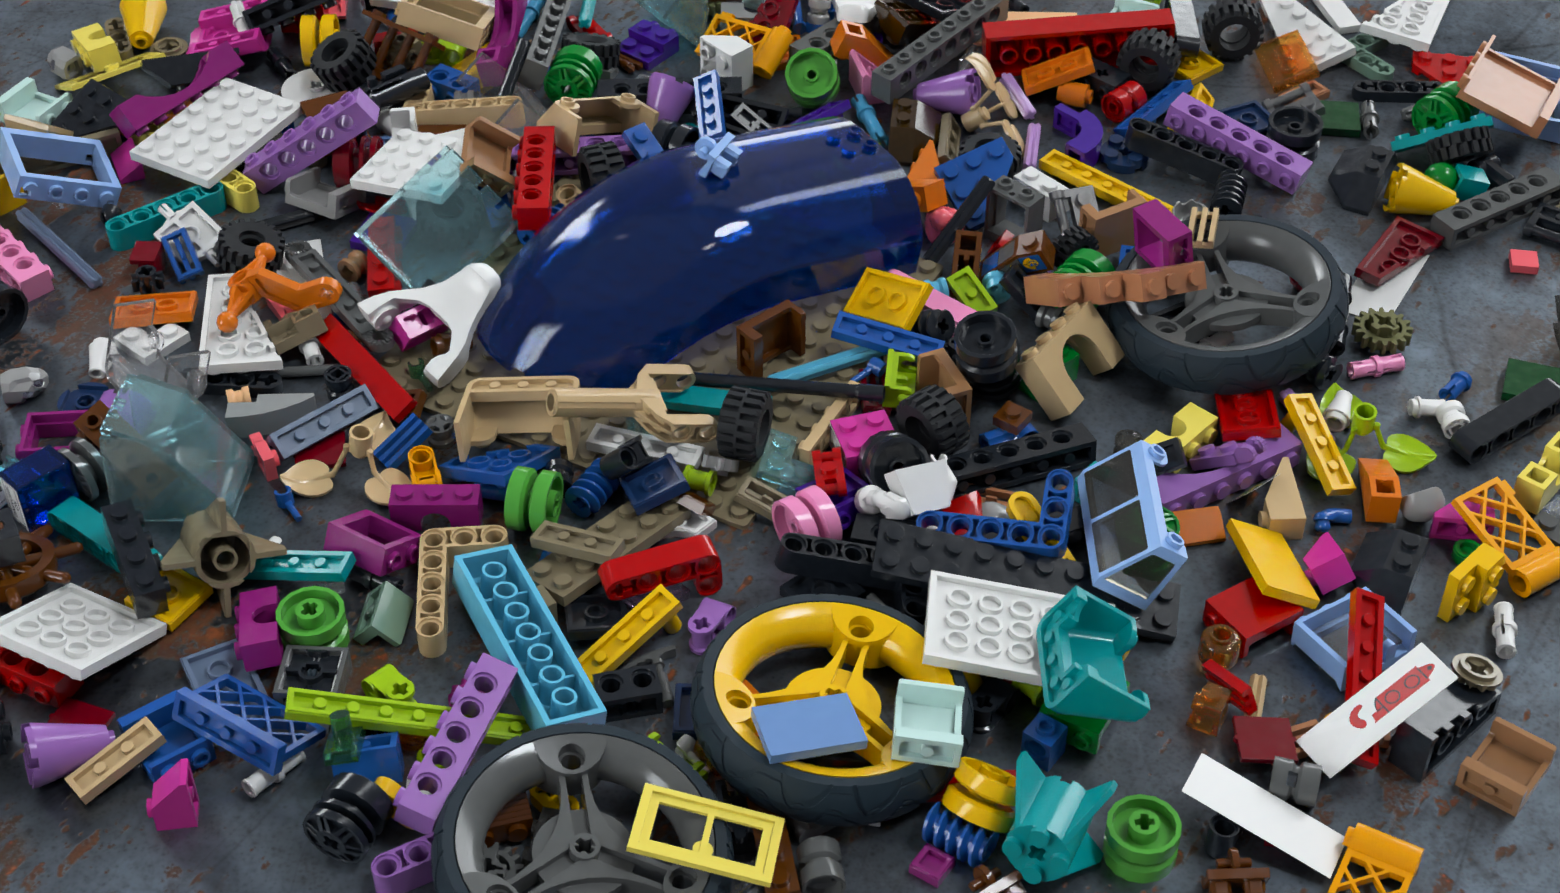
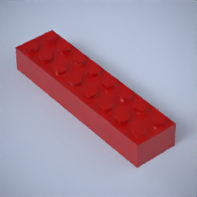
M1170 8L983 22L981 54L988 60L995 77H1002L1001 74L1004 72L1006 74L1011 73L1013 76H1021L1022 69L1089 46L1092 57L1117 68V56L1129 35H1132L1136 30L1141 31L1142 28L1147 27L1148 30L1157 28L1158 32L1163 30L1167 32L1166 36L1174 38L1175 21ZM1140 56L1142 61H1144L1145 63L1149 65H1157V63L1153 59L1146 56Z

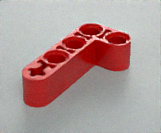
M703 534L614 558L601 564L598 569V575L607 597L615 601L653 591L659 584L668 587L692 580L697 592L702 596H710L717 593L723 584L721 560L711 538Z

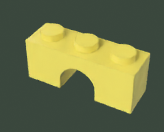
M99 23L71 31L73 40H70L73 50L78 53L86 67L90 66L95 73L105 70L104 66L118 62L119 65L123 64L115 41L110 36L105 35L104 29Z
M1190 402L1173 416L1170 436L1156 430L1143 441L1149 444H1157L1178 437L1181 439L1186 461L1188 462L1198 454L1199 448L1212 444L1218 435V430H1216L1218 417ZM1181 469L1176 470V471H1173V472H1170V473L1177 474Z
M1560 431L1546 444L1539 463L1531 461L1517 476L1514 491L1516 492L1514 497L1525 510L1535 515L1543 509L1560 489Z

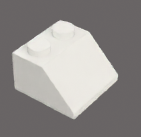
M1032 166L1013 176V180L1045 195L1044 221L1049 223L1057 218L1053 202H1050L1048 194L1056 190H1067L1069 188ZM1066 199L1063 200L1065 210L1066 212H1068L1070 208L1068 200Z

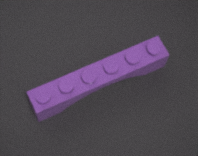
M1280 423L1281 437L1264 439L1268 445L1266 451L1257 454V457L1251 462L1248 461L1247 463L1226 466L1214 471L1198 474H1161L1157 476V483L1162 506L1171 512L1202 508L1236 491L1246 489L1263 479H1269L1276 474L1282 457H1289L1292 468L1299 464L1303 443Z

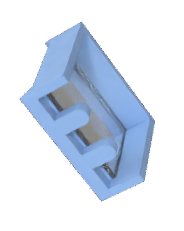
M1366 586L1363 587V588H1361V589H1364V590H1367V591L1372 592V591L1369 590ZM1350 593L1294 621L1291 645L1296 644L1336 681L1340 692L1346 690ZM1384 603L1382 671L1391 667L1414 648L1417 630L1386 603Z

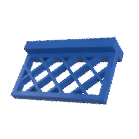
M227 673L194 691L183 687L177 690L175 694L172 719L272 776L282 771L284 761L323 739L327 730L317 723L269 719V716L284 718L285 705ZM226 686L233 691H219V689ZM221 701H237L238 704H224ZM244 702H255L259 705H244ZM246 715H262L263 718H246ZM271 729L288 730V733L272 732ZM295 730H304L309 732V734L295 733Z

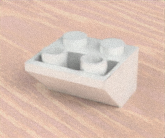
M700 36L701 75L716 69L719 77H742V91L753 86V45L738 36Z

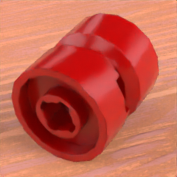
M1128 81L1103 96L1101 100L1102 111L1110 121L1119 123L1147 103V95L1139 83Z

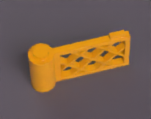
M724 11L721 14L716 13L704 35L726 36L730 34V36H734L733 32L744 28L746 33L739 37L745 41L749 39L750 44L753 45V72L762 78L771 79L794 39L791 35V30L783 25L775 26L771 29L735 19L734 14ZM720 22L727 24L728 28L716 33ZM760 33L765 34L762 40L756 43L753 42L752 37ZM700 42L694 51L697 56H700Z
M1497 476L1455 498L1451 504L1482 543H1486L1505 554L1504 547L1518 551V560L1511 562L1505 554V564L1502 567L1508 574V582L1513 592L1520 597L1526 598L1560 579V546L1555 547L1514 497L1516 492L1506 480L1501 481ZM1494 488L1500 495L1501 502L1488 499V490ZM1470 501L1480 504L1479 513L1470 511L1464 503ZM1486 506L1500 510V520L1486 516ZM1507 512L1515 514L1520 520V525L1506 522ZM1485 524L1498 527V537L1489 535L1485 530ZM1505 530L1519 533V543L1505 539ZM1526 536L1535 538L1542 547L1537 549L1525 545Z
M1359 822L1355 828L1349 826L1342 845L1348 848L1328 893H1337L1350 889L1352 893H1360L1357 887L1371 882L1378 893H1386L1380 880L1385 878H1392L1402 882L1400 889L1388 893H1407L1418 870L1424 848ZM1353 862L1364 867L1368 875L1353 879L1347 869L1349 863Z

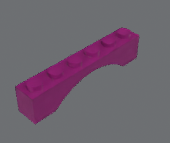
M495 0V20L492 38L486 48L478 49L474 62L482 86H498L503 83L515 50L528 3L527 0Z
M226 40L208 51L200 59L198 71L192 83L186 89L166 96L148 97L136 94L118 105L109 116L127 139L135 134L139 138L150 130L148 126L153 123L156 126L160 125L168 119L167 115L171 112L174 115L178 114L187 107L185 103L189 101L195 102L204 95L203 92L219 86L221 80L226 77L230 79L236 78L240 74L238 70L244 63Z

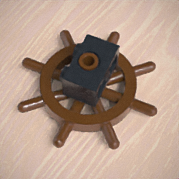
M10 507L0 509V603L8 602L12 609H18L22 605L21 598L33 594L49 582L68 584L71 581V575L68 572L57 571L58 559L80 554L83 551V545L80 542H74L54 548L53 543L47 539L53 533V527L49 524L43 525L34 534L19 533Z

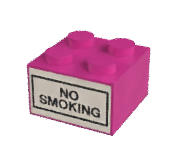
M879 410L830 420L831 450L836 447L841 448L843 466L859 478L861 476L858 471V456L862 445L870 436L880 431L894 430L886 411Z

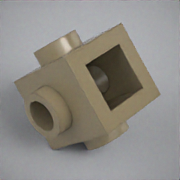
M406 34L396 35L386 56L388 64L393 65ZM415 39L403 64L406 70L414 65L422 48V42Z

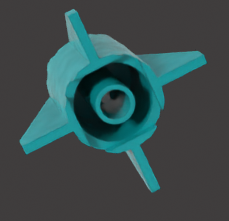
M1027 751L1020 753L1016 760L1015 820L1010 831L1005 833L1006 839L1002 845V851L1010 863L1022 873V877L1026 882L1039 884L1041 881H1053L1101 861L1104 853L1087 830L1094 814L1114 794L1118 786L1115 780L1086 791L1079 783L1073 780L1069 784L1060 781L1061 776L1046 777Z

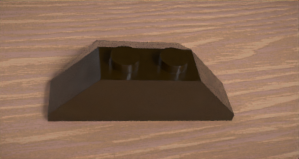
M876 0L874 2L881 29L887 34L885 38L895 46L909 45L937 25L930 16L905 3L895 0Z
M894 98L890 124L888 165L911 167V164L917 161L920 149L925 148L929 140H933L934 146L937 148L942 113L919 100Z

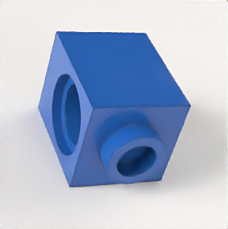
M1039 712L1023 731L1021 752L1027 751L1037 766L1048 772L1065 752L1068 726Z

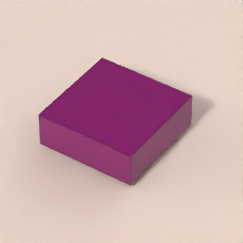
M926 843L910 863L909 873L938 888L955 867L956 858Z

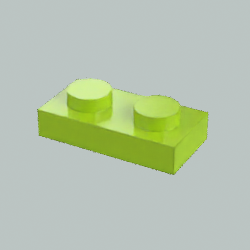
M969 265L946 278L948 287L959 302L976 311L996 312L998 310V305Z

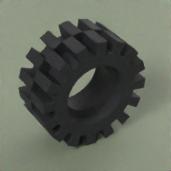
M1072 226L1070 231L1068 229L1064 230V235L1057 237L1059 241L1053 243L1056 249L1054 266L1058 268L1079 249L1099 250L1098 240L1080 226Z

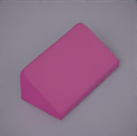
M133 138L125 141L110 154L121 184L146 178L143 165L131 160L129 151L136 147Z

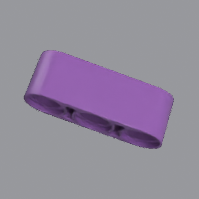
M434 832L381 853L373 859L371 871L377 893H406L433 881L431 847L432 840H434Z

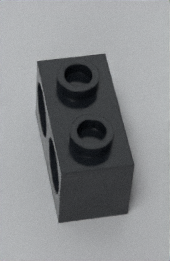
M656 664L592 674L593 687L607 710L606 723L663 713L662 689Z

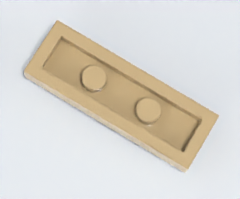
M145 716L68 775L65 781L86 805L165 744L167 740Z

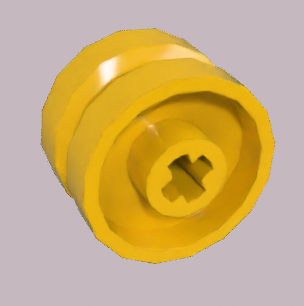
M336 14L322 15L320 24L315 15L301 16L300 46L305 67H311L310 59L318 45L326 37L331 36L337 31L340 32Z
M961 757L959 767L954 771V776L959 783L948 785L942 798V804L959 817L975 825L999 833H1008L1015 820V812L1010 806H1015L1016 777L984 761L970 757Z

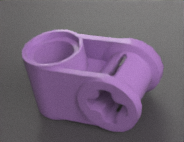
M708 597L702 600L699 608L688 621V630L691 633L689 649L692 653L702 656L715 636L736 618L735 606Z

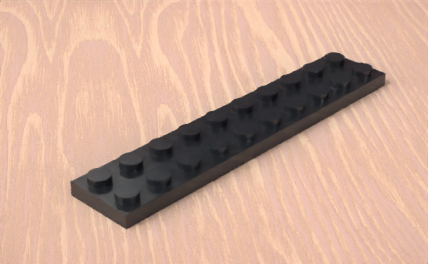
M881 519L870 577L928 589L931 570L1062 595H1066L1077 585L1101 600L1115 604V608L1135 618L1137 635L1171 643L1176 638L1181 584L1168 582L1148 608L1142 610L1092 585L1089 564L974 541L968 537ZM1129 573L1135 576L1138 583L1150 594L1163 581Z

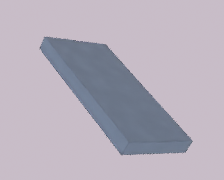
M237 639L180 658L181 666L192 691L227 673L268 696L257 671L246 672L243 660H237L234 649V642H237ZM226 686L219 689V691H233ZM221 701L224 704H238L237 701ZM244 702V705H259L255 702ZM246 715V718H263V716ZM269 716V719H279L278 716ZM271 729L272 732H275V731L280 730V729ZM217 745L220 752L226 750L223 747Z

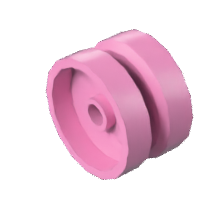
M811 485L797 491L795 496H786L774 502L772 506V520L780 542L782 536L786 533H799L842 540L840 517L831 499L820 487Z

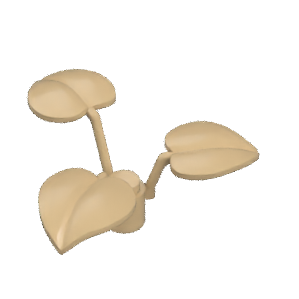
M973 53L967 56L965 59L974 66L988 91L975 105L970 107V111L961 115V121L968 132H972L978 128L983 130L987 127L1002 125L1006 135L1016 140L1018 145L1021 146L1023 158L1025 143L1017 128L1013 124L1010 125L1006 119L988 123V120L991 119L990 113L1001 107H1004L1009 118L1015 119L1018 117V109L1013 100H1011L1009 92L1001 82L995 83L996 77L993 69L982 54ZM995 91L1000 103L988 110L985 106L979 107Z
M385 410L350 428L349 443L343 444V451L331 472H329V467L325 463L310 459L298 462L285 473L280 474L281 482L285 486H290L295 494L310 498L320 497L333 489V482L330 478L336 476L347 453L350 452L356 458L368 457L374 477L366 481L364 489L366 496L372 502L388 506L392 485L411 484L407 475L398 469L387 468L380 474L376 469L373 451L396 430Z

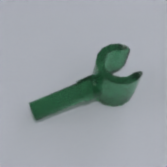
M418 358V365H411L408 362L410 377L412 379H419L427 392H431L433 387L423 372L425 369L424 360Z

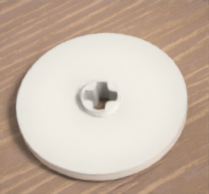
M312 68L290 76L281 87L282 97L298 103L333 94L313 72Z

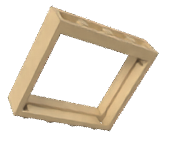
M401 0V2L398 1L394 15L397 16L396 24L425 34L428 32L440 39L478 51L493 32L495 7L475 0Z

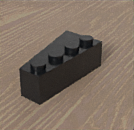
M1458 679L1397 726L1396 732L1389 742L1391 750L1388 761L1421 783L1496 713L1502 692L1498 689H1495V691L1486 689L1484 692H1480L1477 688H1469V685L1459 683Z

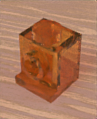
M1208 681L1203 687L1202 692L1197 691L1191 704L1192 712L1186 722V726L1217 737L1228 715L1232 690Z

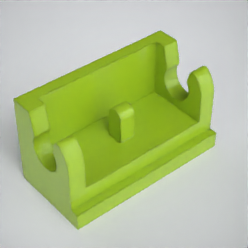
M888 349L884 383L886 392L885 400L882 403L883 407L897 408L902 400L915 393L917 367L901 363L903 361L914 362L915 356L913 354L895 352L894 349Z

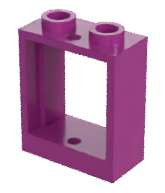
M1154 199L1133 208L1135 251L1152 268L1193 262L1192 231L1161 202Z
M87 410L27 413L25 424H22L20 427V444H16L15 447L16 459L21 461L24 472L58 471L51 447H38L39 439L75 436L78 431L73 422ZM57 446L53 448L56 451H58L62 447L69 449V446Z
M365 509L328 522L323 550L352 551L356 558L355 565L381 577L417 563L421 534Z

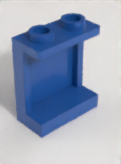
M177 690L117 719L122 735L146 716L167 740L165 744L139 763L152 783H155L181 759L188 758L191 771L217 759L212 741L172 719Z

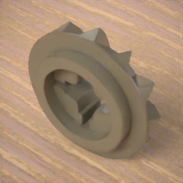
M176 37L162 38L150 47V52L165 53L166 57L184 55L188 50L187 42Z
M1461 653L1453 658L1450 665L1452 667L1451 671L1459 677V683H1465L1469 685V688H1477L1480 692H1484L1486 689L1495 691L1503 680L1500 668L1482 655Z

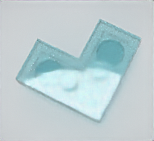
M771 428L755 477L795 490V488L815 480L813 465L792 459L798 437Z

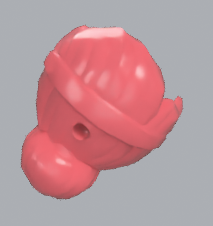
M941 206L926 214L925 232L932 244L957 210L955 208Z

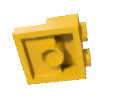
M1483 542L1449 573L1437 617L1448 623L1456 614L1462 615L1467 608L1476 613L1484 604L1489 606L1497 595L1498 590L1495 587L1498 586L1499 580L1504 573L1502 566L1505 564V554Z

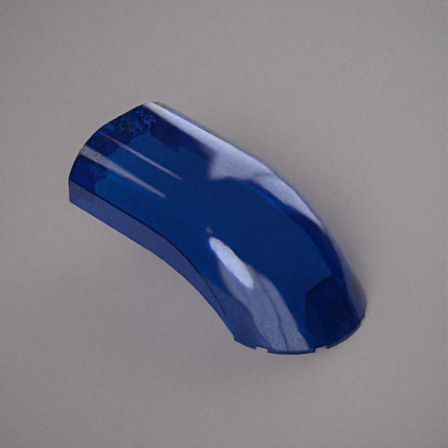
M836 116L735 134L732 144L743 150L739 161L734 167L731 166L723 179L711 172L706 178L698 174L707 163V160L698 157L694 147L696 142L653 153L610 173L577 195L529 238L500 273L501 287L481 317L476 333L486 351L509 371L516 368L524 372V376H575L579 379L580 388H629L646 364H666L672 358L720 328L761 310L774 307L787 299L792 302L856 287L867 267L885 272L896 269L905 274L915 273L923 244V227L916 195L903 168L886 149L853 122ZM723 137L714 138V140L718 144Z

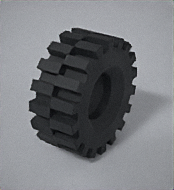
M588 32L563 34L561 49L572 44L582 45L592 50L599 57L602 69H611L619 66L621 41L619 39H615L612 36L607 37L604 34L598 35V33L590 34Z
M1477 126L1454 131L1453 133H1447L1425 142L1430 165L1440 162H1446L1451 165L1458 164L1494 151L1488 126Z
M244 218L238 219V223L232 220L229 222V225H223L222 230L218 233L217 262L222 264V269L225 271L230 269V273H236L256 258L255 249L260 243H270L276 250V256L270 263H266L265 269L277 273V270L281 269L283 263L285 237H282L280 230L275 231L276 227L274 225L267 226V222L262 220L260 223L255 222V219L251 218L249 222H245Z

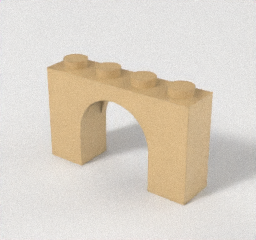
M1091 301L1080 305L1078 302L1069 305L1064 310L1065 315L1050 324L1051 329L1041 334L1035 340L1037 344L1021 354L1022 359L1015 367L1051 421L1070 415L1084 400V397L1065 369L1063 363L1065 343L1071 345L1080 354V357L1093 376L1113 369L1125 355L1120 344Z

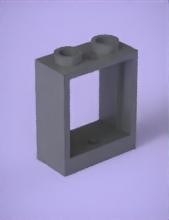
M1005 175L994 181L995 186L986 199L984 237L995 241L1006 229L1015 235L1013 238L1020 234L1042 230L1045 195ZM1007 200L1026 209L1024 228L1005 219Z

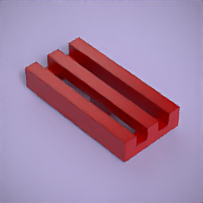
M1209 659L1202 664L1203 670L1206 671L1205 677L1209 680L1208 686L1210 689L1248 716L1258 710L1251 686L1214 660Z

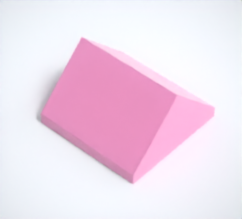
M852 48L849 52V81L855 93L863 94L869 105L885 103L871 95L872 71L877 66Z

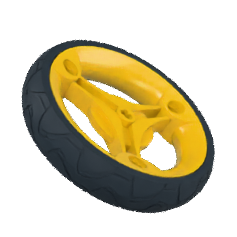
M802 594L779 598L776 601L772 600L760 604L756 608L754 607L736 617L725 626V629H722L705 649L696 668V675L693 677L692 691L690 692L691 715L698 742L713 767L731 787L744 797L747 796L755 804L781 816L806 823L813 822L818 825L843 827L880 823L883 820L887 821L911 812L940 792L952 780L956 769L953 767L891 759L893 731L880 719L881 700L875 688L863 678L865 668L871 669L888 666L905 679L964 687L965 694L962 704L961 735L964 736L961 757H965L973 735V701L968 682L962 671L922 664L925 626L886 605L882 606L874 601L845 595L838 596L837 594ZM805 648H827L833 656V659L824 668H816L801 673L789 683L787 688L782 690L752 694L743 684L744 679L758 664L784 652ZM843 664L855 666L853 672L843 670ZM840 693L848 694L868 739L867 749L854 750V752L868 760L873 766L842 769L816 766L799 760L769 763L761 740L754 734L757 733V730L751 718L752 707Z

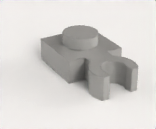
M706 454L703 456L702 467L711 468V470L717 471V475L727 477L728 472H738L740 464L738 460Z

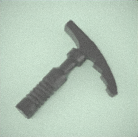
M675 645L644 654L622 668L627 669L645 666L646 664H656L664 708L674 706V697L668 675L664 672L663 668L665 667V659L676 657Z

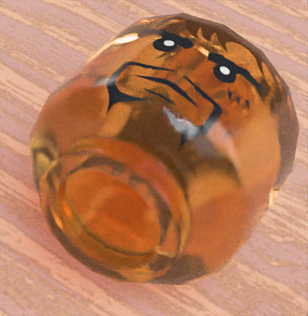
M1224 624L1207 627L1200 637L1198 647L1199 660L1203 664L1211 659L1225 669H1231L1237 664L1241 648L1240 635L1236 630Z

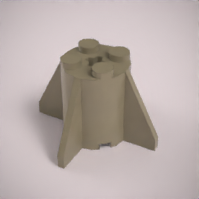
M222 497L216 498L205 510L198 511L185 518L180 538L160 562L163 571L193 567L197 575L204 582L216 588L226 618L232 617L230 588L240 585L244 581L243 578L249 572L252 573L255 568L256 559L287 555V549L282 544L243 532L238 523L226 511V501Z

